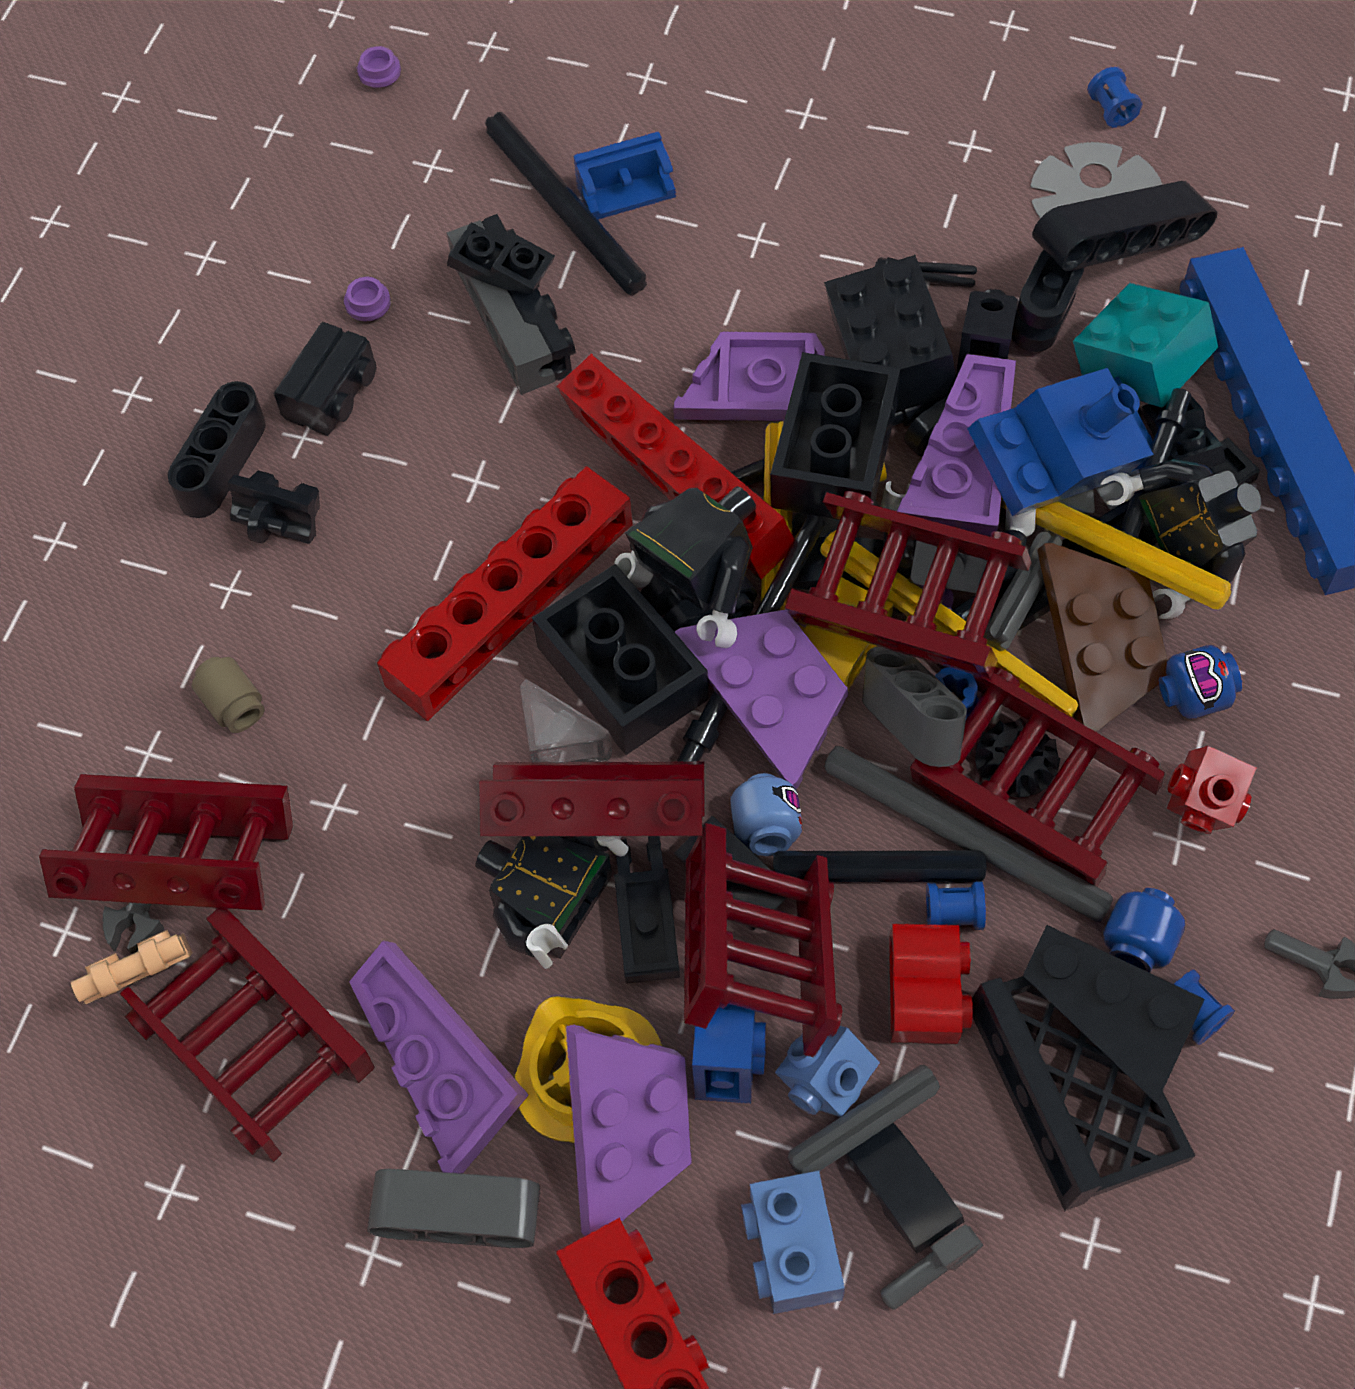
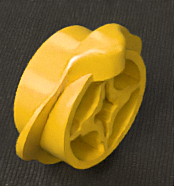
M554 996L539 1004L525 1035L523 1052L515 1074V1080L529 1095L519 1106V1109L527 1123L541 1135L555 1141L575 1143L566 1026L574 1024L584 1027L589 1032L613 1037L614 1034L631 1038L645 1046L650 1044L662 1046L653 1026L642 1015L631 1009L621 1006H609L586 999ZM566 1052L564 1064L552 1073L554 1079L548 1082L553 1065Z

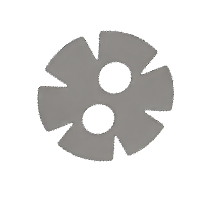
M1086 142L1064 148L1073 167L1049 155L1036 169L1030 186L1036 189L1056 192L1054 195L1032 200L1034 209L1041 218L1052 208L1163 184L1154 168L1139 155L1133 156L1117 167L1122 147L1108 143ZM1099 164L1110 171L1112 178L1108 185L1101 188H1092L1081 181V170L1087 165Z

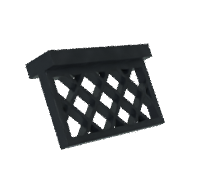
M1023 976L1003 982L1000 977L980 984L972 997V1017L1064 1211L1085 1204L1093 1196L1189 1162L1196 1156L1163 1091L1157 1104L1144 1093L1140 1107L1111 1094L1117 1073L1126 1074L1106 1057L1099 1048L1086 1043L1087 1037L1081 1031L1078 1038H1075L1049 1026L1048 1024L1055 1008L1049 1001L1041 1022L1020 1013L1013 998L1014 995L1027 991L1048 1001ZM1030 1032L1036 1034V1036H1035L1034 1039H1033V1037H1032V1035H1031ZM1043 1038L1073 1051L1065 1072L1044 1062L1039 1052ZM1080 1055L1109 1067L1103 1089L1073 1076ZM1054 1082L1060 1084L1059 1091ZM1068 1089L1098 1102L1091 1124L1070 1115L1064 1103ZM1106 1106L1135 1119L1128 1141L1099 1128ZM1150 1106L1154 1113L1148 1111ZM1144 1123L1164 1132L1173 1151L1158 1156L1137 1146ZM1080 1134L1086 1136L1084 1142H1083V1140H1082ZM1094 1141L1124 1154L1117 1172L1100 1177L1090 1157ZM1132 1158L1142 1162L1130 1167Z

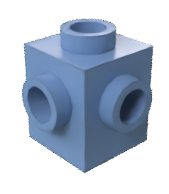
M839 1026L835 1036L826 1038L814 1058L803 1054L802 1033L791 1044L787 1056L775 1073L791 1089L788 1093L790 1100L802 1110L812 1115H816L820 1110L842 1117L849 1107L856 1102L861 1089L880 1062L847 1027Z

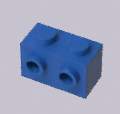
M727 1004L725 1008L718 1007L706 1029L695 1026L692 1059L695 1100L751 1104L753 1074L764 1075L766 1051V1022H755V1011Z

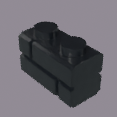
M320 323L273 393L281 416L295 424L307 425L309 429L328 436L331 434L338 421L345 422L349 418L354 405V397L360 387H367L374 379L377 364L374 360L370 341L366 337L348 330L344 332L341 328L329 323Z

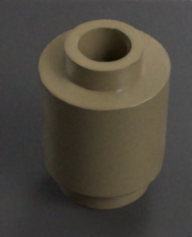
M212 657L204 661L196 669L195 678L191 685L192 690L221 727H227L232 733H239L259 721L265 711L264 706L261 704L262 695L233 658Z

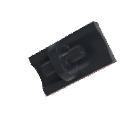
M259 470L250 478L234 474L227 482L228 490L232 495L230 521L247 525V535L251 541L264 543L271 533L310 544L315 538V516L320 508L319 490L317 487L301 483L292 491L279 487V481L273 474Z

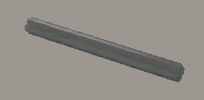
M835 746L827 757L824 765L827 773L965 850L982 851L987 862L1095 922H1101L1108 913L1113 897L1106 891L842 746Z

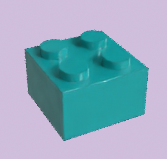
M1128 283L1073 340L1082 375L1108 368L1113 378L1119 376L1122 384L1129 385L1135 390L1141 402L1163 407L1169 401L1173 389L1181 388L1218 348L1209 302L1133 283Z

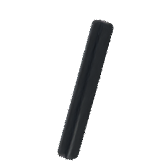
M777 851L773 856V871L799 879H804L817 855L826 857L829 882H981L985 879L987 871L986 857L982 851Z

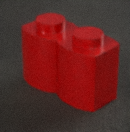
M892 924L889 935L891 1042L958 1044L963 1028H971L973 1016L972 996L962 994L961 975H969L971 951L969 942L960 941L959 925Z

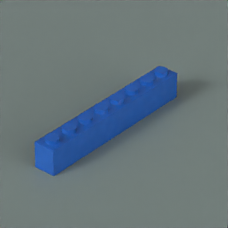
M1244 247L1192 258L1189 261L1185 279L1180 283V295L1209 302L1218 348L1212 354L1216 375L1220 381H1225L1231 393L1234 414L1238 419H1243L1249 432L1251 450L1257 458H1261L1268 472L1267 480L1270 491L1275 497L1280 498L1286 511L1288 529L1293 537H1298L1305 551L1307 570L1312 578L1318 579L1325 595L1355 588V473Z

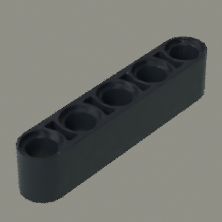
M1177 181L1052 208L1039 219L1033 229L1032 238L1065 271H1071L1198 240L1213 226L1218 212L1187 181Z

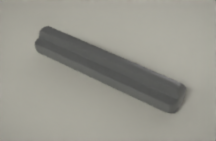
M1041 532L1036 536L1028 550L1031 559L1029 571L1020 569L1016 571L989 620L984 634V638L988 640L987 644L994 647L998 651L1009 648L1044 584L1037 549L1044 543H1054L1061 546L1062 540L1058 535L1051 536L1048 532Z
M919 1065L791 1149L787 1157L791 1167L797 1175L821 1171L937 1094L940 1088L937 1078L926 1065Z

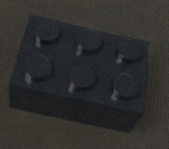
M916 255L824 282L832 320L845 359L901 368L896 411L944 398L950 394L956 380L953 354Z
M802 352L770 473L772 508L835 519L823 503L826 492L842 497L845 491L856 492L867 496L875 503L898 405L901 368Z
M616 564L532 617L538 649L625 755L709 700L708 670Z

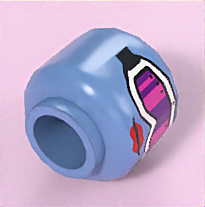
M762 773L750 777L733 792L730 800L734 835L753 853L761 856H773L777 851H786L802 833V817L798 792L790 782L775 777L772 774Z

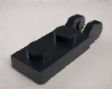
M648 836V843L646 844L647 857L651 863L652 870L633 873L630 872V864L632 863L630 846L627 844V839H620L628 846V852L625 856L620 857L616 855L618 874L614 875L625 982L628 984L680 978L668 868L664 869L660 836Z

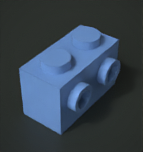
M819 1171L750 1184L751 1203L741 1204V1211L747 1240L758 1238L763 1261L752 1263L759 1299L770 1297L773 1314L842 1301L845 1286Z

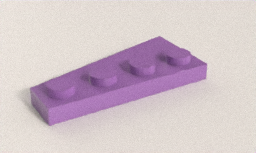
M967 354L946 400L942 415L933 429L928 446L915 469L911 484L905 497L902 498L897 512L990 536L993 531H997L1001 494L967 428L979 418L1011 409L1015 360Z
M382 941L349 983L378 1042H385L395 1062L392 1070L400 1086L408 1089L419 1111V1114L415 1117L425 1137L432 1138L441 1156V1159L437 1162L442 1172L463 1174L529 1094L395 943Z

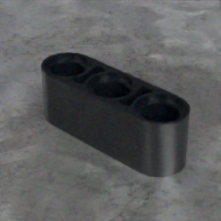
M228 382L215 392L169 468L167 474L168 482L181 510L189 517L204 518L216 512L229 492L227 482L234 474L239 475L264 433L266 423L258 398L252 386L245 382Z

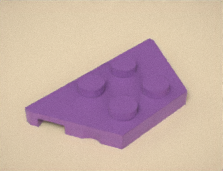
M720 332L710 347V355L700 362L692 374L693 382L683 397L678 396L674 401V419L784 421L802 352L825 356V349L815 333Z
M787 610L729 619L737 628L736 641L729 648L716 647L715 638L718 634V627L712 641L702 640L696 630L697 625L683 627L675 631L678 637L708 670V682L779 776L790 782L797 789L803 780L802 775L815 750H819L827 735L829 724L833 717L837 716L848 696V688Z
M573 1024L566 1026L581 1233L586 1236L617 1218H620L622 1222L691 1164L685 1057L676 1050L655 1044L641 1045L631 1038L614 1034L613 1037L589 1032L584 1027Z

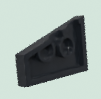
M1046 925L1023 973V977L1157 1104L1205 999Z

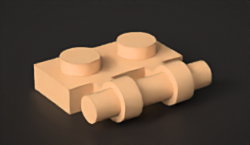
M168 930L162 931L137 943L138 952L120 960L117 954L114 953L86 966L85 969L88 974L71 982L76 998L79 1002L84 1001L86 1005L189 958L193 952L184 933L170 936Z

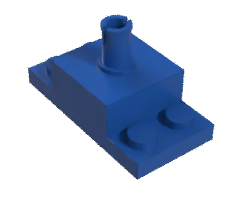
M1108 368L1038 388L1015 408L979 418L967 428L1012 517L1107 485H1101V482L1113 474L1125 473L1129 476L1139 474L1138 469H1142L1145 461L1154 455L1151 450L1153 440L1137 412L1140 406L1137 393L1129 385L1122 384L1119 376L1113 378Z

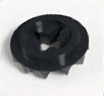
M1021 717L1015 722L1003 723L999 720L988 732H983L975 753L976 768L982 780L989 781L1005 757L1004 754H1007L1026 725ZM1045 733L1007 791L1010 797L1033 796L1042 792L1051 784L1057 775L1061 759L1058 755L1056 739H1051Z

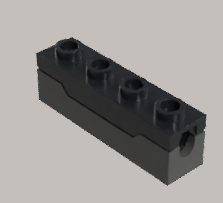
M498 214L487 217L484 221L474 222V224L506 241H509L512 235L516 234L513 229L506 231ZM468 225L447 232L450 252ZM457 271L521 395L551 384L557 379H564L572 372L570 356L576 354L573 339L566 327L559 329L555 322L558 319L555 306L548 294L541 296L538 290L540 284H538L532 294L519 293L487 284Z

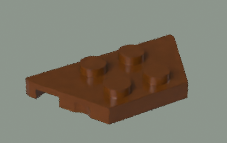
M1044 543L1037 549L1068 695L1078 703L1073 718L1097 732L1158 686L1160 677L1166 676L1168 659L1150 580L1139 573L1060 545Z

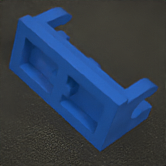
M659 131L573 155L577 188L584 205L597 219L676 197V189L669 173L673 172L672 164L662 143Z

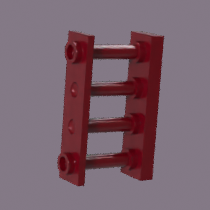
M845 491L843 497L826 492L823 503L832 517L840 521L816 587H810L808 593L795 589L790 591L785 609L798 623L991 679L998 659L991 646L987 645L988 640L984 638V634L1008 566L1029 571L1031 559L1026 546L1021 545L1022 541L1004 532L993 531L989 537L875 506L872 499L856 492ZM861 525L886 532L888 535L865 600L859 601L857 607L839 603V597L835 594ZM908 539L937 546L914 615L907 616L906 621L888 617V611L884 609ZM959 552L987 560L964 629L957 630L956 636L936 631L937 625L933 622L957 553Z
M995 667L991 679L973 674L978 691L983 693V695L965 720L960 760L951 766L937 767L924 764L915 758L910 766L912 781L985 826L1098 887L1106 874L1108 863L1101 858L1103 854L1100 849L1101 845L1139 786L1156 795L1162 787L1165 772L1158 768L1159 762L1147 752L1134 747L1128 751L1020 688L1021 683L1009 672ZM1002 704L1027 719L1028 722L989 781L982 780L978 784L962 774L964 768L961 765ZM1048 731L1074 748L1036 807H1029L1024 812L1008 802L1010 796L1007 794V791ZM1094 758L1121 775L1082 836H1074L1073 840L1054 830L1056 824L1053 819Z
M705 761L495 762L493 764V780L479 781L480 836H702V817H705Z
M80 774L74 790L83 829L72 851L42 849L39 855L48 898L263 911L265 898L259 862L254 861L263 838L288 840L290 837L293 821L288 786ZM106 829L135 831L125 854L96 852ZM158 832L188 834L178 857L149 855ZM211 835L240 837L232 860L202 859Z
M705 823L702 829V836H698L686 859L684 1023L706 1029L718 1007L725 1008L727 1004L802 1023L803 1054L813 1058L820 1050L826 1038L835 1036L841 1023L842 1006L840 1003H836L830 910L834 895V884L829 882L826 857L817 855L804 879H799L733 860L732 854L726 852V828ZM727 881L796 900L797 916L734 899L733 893L727 891ZM727 920L797 939L799 957L733 939V933L727 931ZM727 961L799 980L801 999L734 981L733 974L727 973Z
M217 908L206 918L216 934V937L210 941L212 947L147 1004L127 986L119 993L132 1009L124 1017L146 1041L155 1034L237 1122L230 1129V1132L252 1156L261 1148L275 1162L282 1153L267 1135L333 1073L339 1076L346 1070L360 1083L375 1069V1066L367 1051L227 908ZM240 960L250 971L245 977L247 983L180 1042L161 1020L227 962L232 966ZM275 996L286 1008L280 1014L283 1019L215 1079L196 1057L261 999L267 1002ZM310 1033L322 1045L316 1051L319 1057L251 1118L231 1095L296 1036L303 1039Z

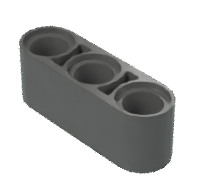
M879 646L871 648L867 652L862 694L863 704L920 762L937 767L956 764L961 757L967 713L965 705L915 657Z
M381 1169L376 1171L367 1232L378 1237L396 1240L503 1248H529L534 1245L541 1186L534 1181L514 1177Z

